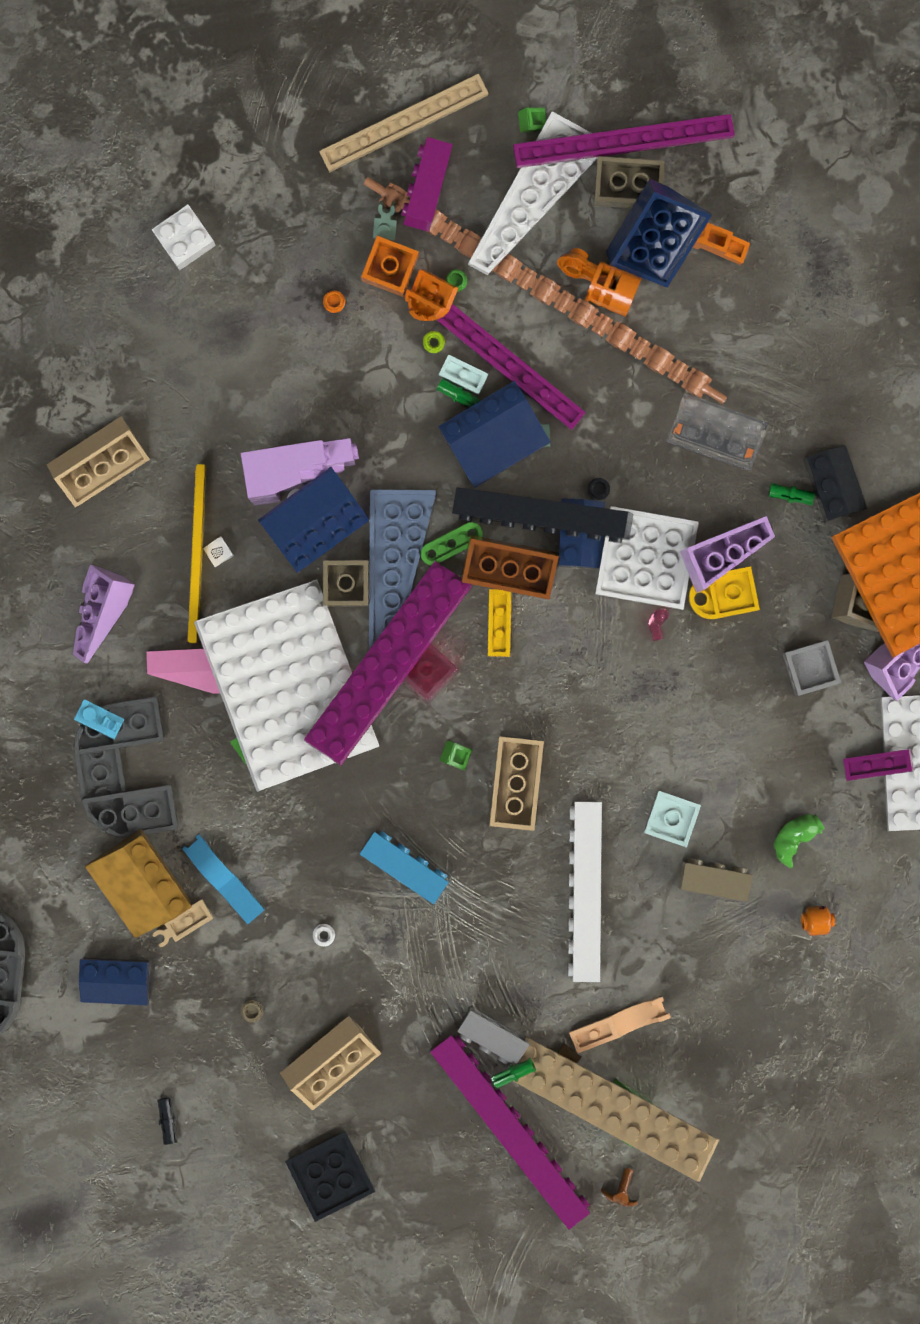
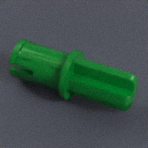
M442 378L436 391L452 398L454 403L457 401L468 408L480 402L479 398L464 391L462 386L459 388Z
M531 1058L515 1066L509 1065L508 1069L491 1077L492 1083L496 1088H499L514 1080L518 1082L519 1078L536 1072V1067Z

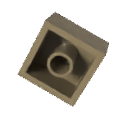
M323 561V606L369 607V561Z

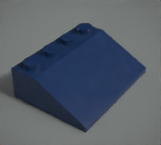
M649 179L606 250L609 263L614 267L668 288L712 217V214L670 187Z
M515 381L438 426L441 435L474 488L551 443Z

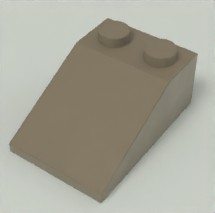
M841 575L831 618L852 626L879 632L851 575Z

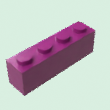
M427 137L425 145L420 144L417 157L421 158L420 164L415 163L412 176L416 177L414 184H409L406 196L410 197L409 203H404L401 216H405L403 225L429 232L453 144Z

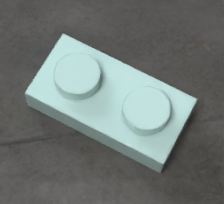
M448 355L439 376L479 395L488 377V373Z

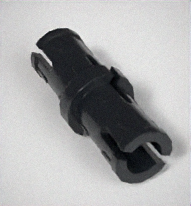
M172 1098L158 1099L160 1113L158 1122L162 1129L163 1144L177 1143L175 1122L177 1121L173 1114Z

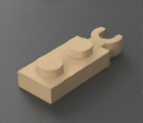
M202 899L175 919L165 923L164 925L167 929L155 931L153 937L162 934L165 939L159 946L163 947L168 944L171 937L177 942L214 917Z

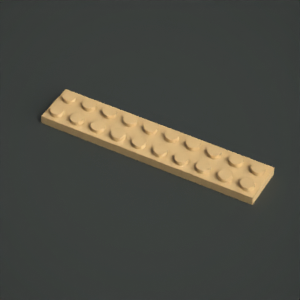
M526 1037L530 1045L517 1064L531 1058L536 1067V1072L519 1078V1081L516 1082L517 1084L693 1180L700 1182L719 1139Z

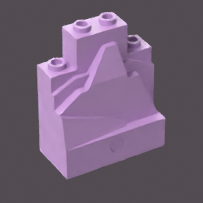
M350 438L329 442L319 440L241 453L247 495L254 506L281 502L280 493L305 486L329 467H332L336 474L345 471L344 467L355 465V459H359L356 443L352 444Z

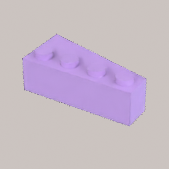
M767 516L680 551L696 593L706 589L775 537Z

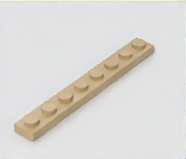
M477 74L322 149L319 153L330 173L488 96V91L480 75Z

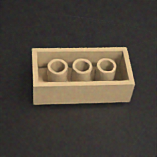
M499 737L489 826L535 830L544 741Z

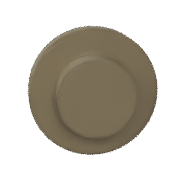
M248 1000L242 1005L241 1015L247 1022H257L263 1015V1007L256 1000Z

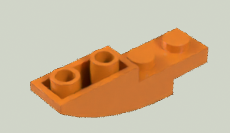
M707 223L693 248L697 250L702 248L741 265L745 260L750 243L733 236L731 231Z

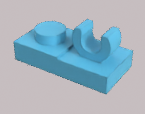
M85 699L74 718L75 721L112 739H115L124 721L123 718Z

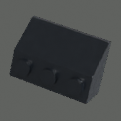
M846 445L826 450L804 459L824 523L867 509Z

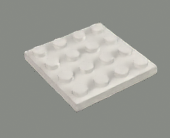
M611 506L610 509L628 511L634 514L629 541L622 540V544L608 542L609 538L605 537L595 594L683 610L689 573L680 551L695 545L699 522Z

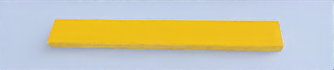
M197 464L195 471L188 642L192 644H199V635L194 622L200 620L207 471L205 464Z

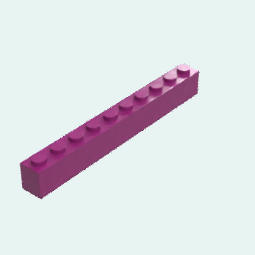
M451 1033L434 1046L430 1053L568 1230H570L590 1214L588 1209L590 1206L589 1202L583 1195H577L574 1191L576 1186L569 1177L566 1179L560 1173L563 1169L555 1159L551 1161L546 1154L549 1151L541 1141L537 1143L532 1136L535 1133L528 1124L523 1126L519 1120L521 1117L514 1106L509 1108L505 1102L507 1099L500 1088L495 1090L491 1085L492 1079L486 1071L481 1072L477 1067L480 1063L472 1053L468 1055L463 1049L466 1045L458 1035L454 1037Z

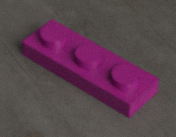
M911 749L843 759L846 781L914 771Z

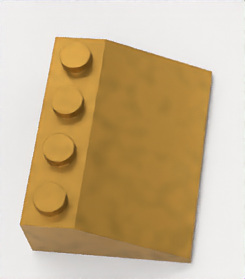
M142 829L85 865V868L134 938L175 919L192 907L190 898Z

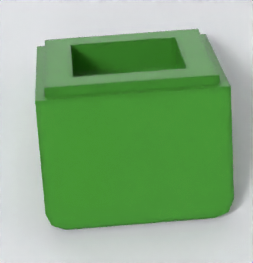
M524 108L518 112L521 133L542 131L547 121L545 108Z
M446 741L440 761L465 770L472 749Z

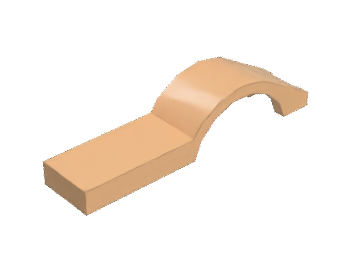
M663 996L633 1005L609 1017L570 1031L569 1034L577 1054L620 1038L645 1025L671 1018L670 1013L666 1014L663 1007Z

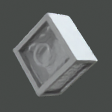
M828 640L782 654L795 696L841 683Z

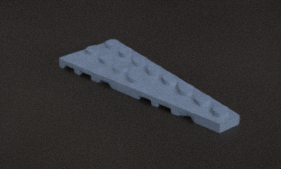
M370 490L369 650L411 594L436 490Z

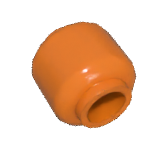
M826 906L806 908L805 913L801 914L802 930H806L810 936L829 934L831 927L835 926L834 913H830Z

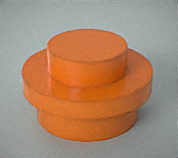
M330 291L324 296L323 305L327 311L338 313L345 306V298L339 291Z

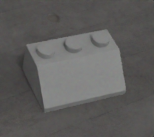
M471 1006L457 1029L461 1039L468 1043L472 1041L478 1043L480 1050L489 1055L491 1052L499 1056L498 1060L508 1066L511 1063L516 1065L530 1045L529 1040Z

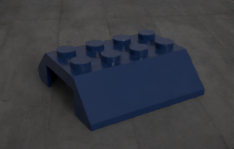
M329 467L258 519V521L298 573L358 528L362 527L369 521V518L334 469Z

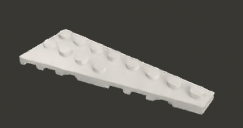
M551 112L536 141L591 134V132ZM598 157L521 168L468 265L489 275Z

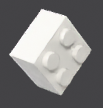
M186 205L151 229L179 271L216 246L189 205Z

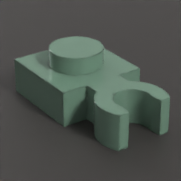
M380 200L378 206L380 214H375L373 238L380 236L388 240H395L397 216H392L395 212V202H392L390 209H385L383 201Z

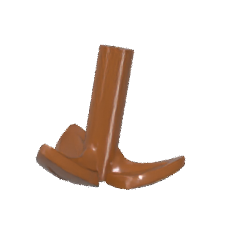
M624 1169L616 1194H610L601 1188L602 1194L608 1200L619 1203L622 1206L630 1207L637 1205L638 1201H629L627 1194L633 1170Z

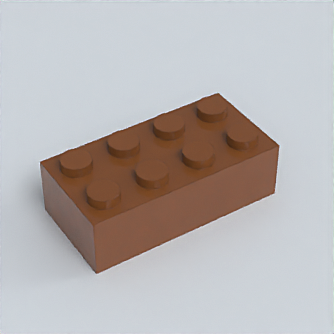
M470 535L461 581L463 583L550 600L559 555L553 551Z

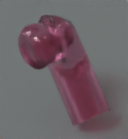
M657 609L648 621L653 642L664 639L661 626L669 618V613L666 609Z

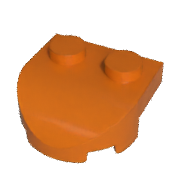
M420 269L412 290H406L405 301L408 302L410 309L408 312L412 317L420 321L438 320L449 312L458 287L424 269Z

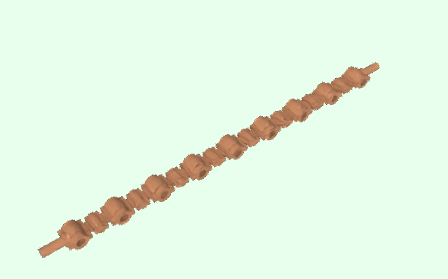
M366 178L364 185L382 195L380 200L383 201V205L386 208L390 209L392 202H395V212L399 213L401 209L403 210L404 203H409V196H406L407 192L401 187L390 182L386 188L373 179ZM436 209L430 230L427 233L436 237L440 232L442 240L452 245L453 241L456 242L454 248L463 255L472 258L482 238L466 228L463 233L460 232L462 227L451 220L448 224L445 223L448 217ZM507 254L492 270V272L510 283L516 279V285L526 291L528 288H531L530 295L548 306L554 302L553 308L563 314L569 311L568 318L577 325L586 329L591 325L593 326L591 331L601 337L604 334L608 335L605 341L623 352H626L628 348L631 349L629 354L638 360L644 357L646 360L643 364L654 372L663 376L667 371L669 373L667 377L676 383H679L680 380L684 383L681 387L690 394L701 398L705 393L721 404H724L727 396L709 386L712 379L695 368H692L689 372L687 371L689 366L679 360L676 363L672 362L675 356L664 348L654 345L651 349L649 347L651 343L640 336L636 340L634 337L637 333L618 321L615 325H612L613 320L601 313L600 317L596 314L599 310L587 301L579 298L577 302H574L575 296L565 290L561 294L559 292L561 286L557 285L553 280L543 275L537 279L535 278L537 273L527 267L522 270L523 263L512 255Z

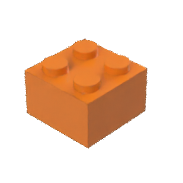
M377 236L361 276L362 282L404 297L419 258V251Z

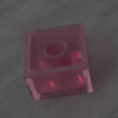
M430 644L406 676L403 683L428 705L458 674V668L437 648Z

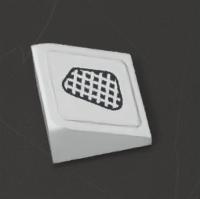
M222 536L203 548L214 567L219 566L234 556Z

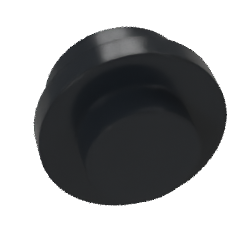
M595 478L589 483L588 493L591 498L603 500L609 495L610 486L605 479Z

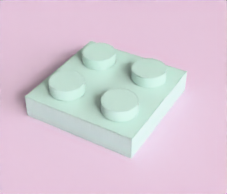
M658 791L644 833L687 848L701 805Z

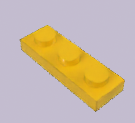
M489 589L488 656L510 657L511 592Z

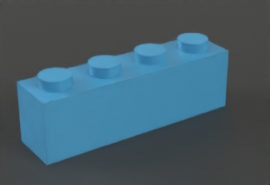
M375 831L360 855L432 904H435L449 883L446 880L448 875L438 868L433 871L427 867L429 862L420 856H417L415 859L409 854L410 849L401 843L396 846L390 842L392 837L383 831H380V833Z

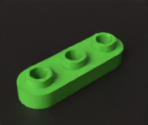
M468 522L436 538L422 547V560L426 564L432 565L434 561L440 563L467 549L469 541L467 531L474 529V536L482 537V528L477 523ZM450 539L455 540L456 543L452 548L447 545ZM430 549H433L436 552V555L433 558H430L427 555Z

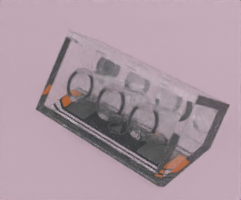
M684 393L666 442L750 471L764 440L768 423Z

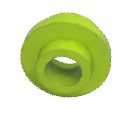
M438 331L428 332L423 338L425 350L429 353L440 352L445 346L444 336ZM437 339L438 345L431 346L430 340Z

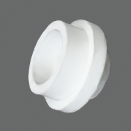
M320 924L313 931V939L319 946H328L335 939V931L328 924ZM321 931H326L328 933L327 939H322L320 937Z

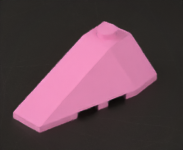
M204 649L146 652L147 674L213 694L220 693Z

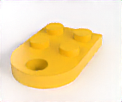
M751 566L730 570L706 589L698 592L703 593L707 598L706 603L702 606L697 605L694 601V597L697 594L694 585H692L689 591V603L692 610L698 616L705 619H718L760 610Z

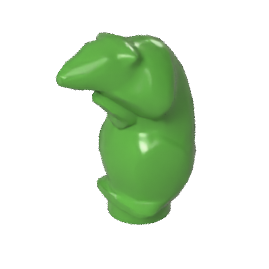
M805 814L787 823L775 838L774 848L776 850V857L785 866L793 867L792 857L796 854L800 842L811 841L817 833H823L822 831L825 828L816 814L813 816Z

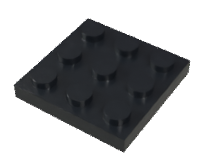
M346 1130L285 1161L315 1222L376 1191Z

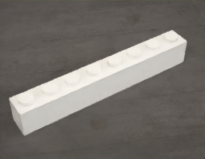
M574 801V806H570V820H574V829L569 830V842H574L573 851H569V864H573V873H569V887H573V896H569V909H573V918H569L568 929L569 932H573V941H568V954H572V963H568V976H572L573 982H600L602 802Z

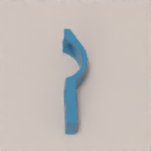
M198 834L196 836L197 840L189 848L187 846L182 848L202 875L222 894L242 919L249 924L265 908L237 876L221 862L208 843Z

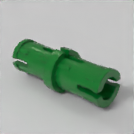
M771 483L768 497L787 500L791 504L797 502L812 506L815 492L796 489V486L792 485L787 487Z

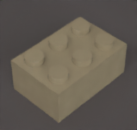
M598 156L596 162L594 206L632 208L649 179L663 184L665 161Z
M688 858V862L682 861L678 888L748 902L753 875L747 873L748 869L732 866V870L725 869L726 865L710 862V866L703 865V861L699 859Z

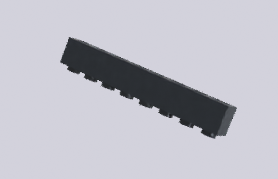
M456 487L452 514L459 516L458 520L472 522V518L480 519V523L493 525V521L501 522V526L514 528V525L518 524L523 525L522 529L535 531L536 527L544 528L545 533L557 534V530L566 531L565 535L571 537H579V533L587 534V539L600 540L601 537L609 538L608 542L622 544V540L629 541L634 515L628 511Z

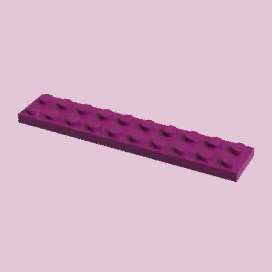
M434 561L304 738V741L342 766L471 589V584L463 583L461 577Z

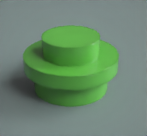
M452 270L446 275L445 281L458 287L457 292L462 291L466 287L467 277L461 270Z

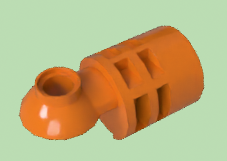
M573 248L569 253L560 256L557 260V265L566 275L571 278H582L591 281L585 301L592 302L597 306H602L607 310L626 317L642 279L641 277L610 266L600 261L599 265L588 261L589 255L579 248Z

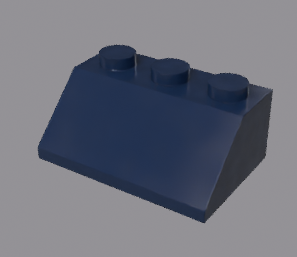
M561 499V502L605 508V502ZM559 531L558 567L600 569L604 537H601L600 540L587 539V534L579 533V537H571L565 535L566 531Z
M81 958L79 965L80 1002L148 1006L150 960Z

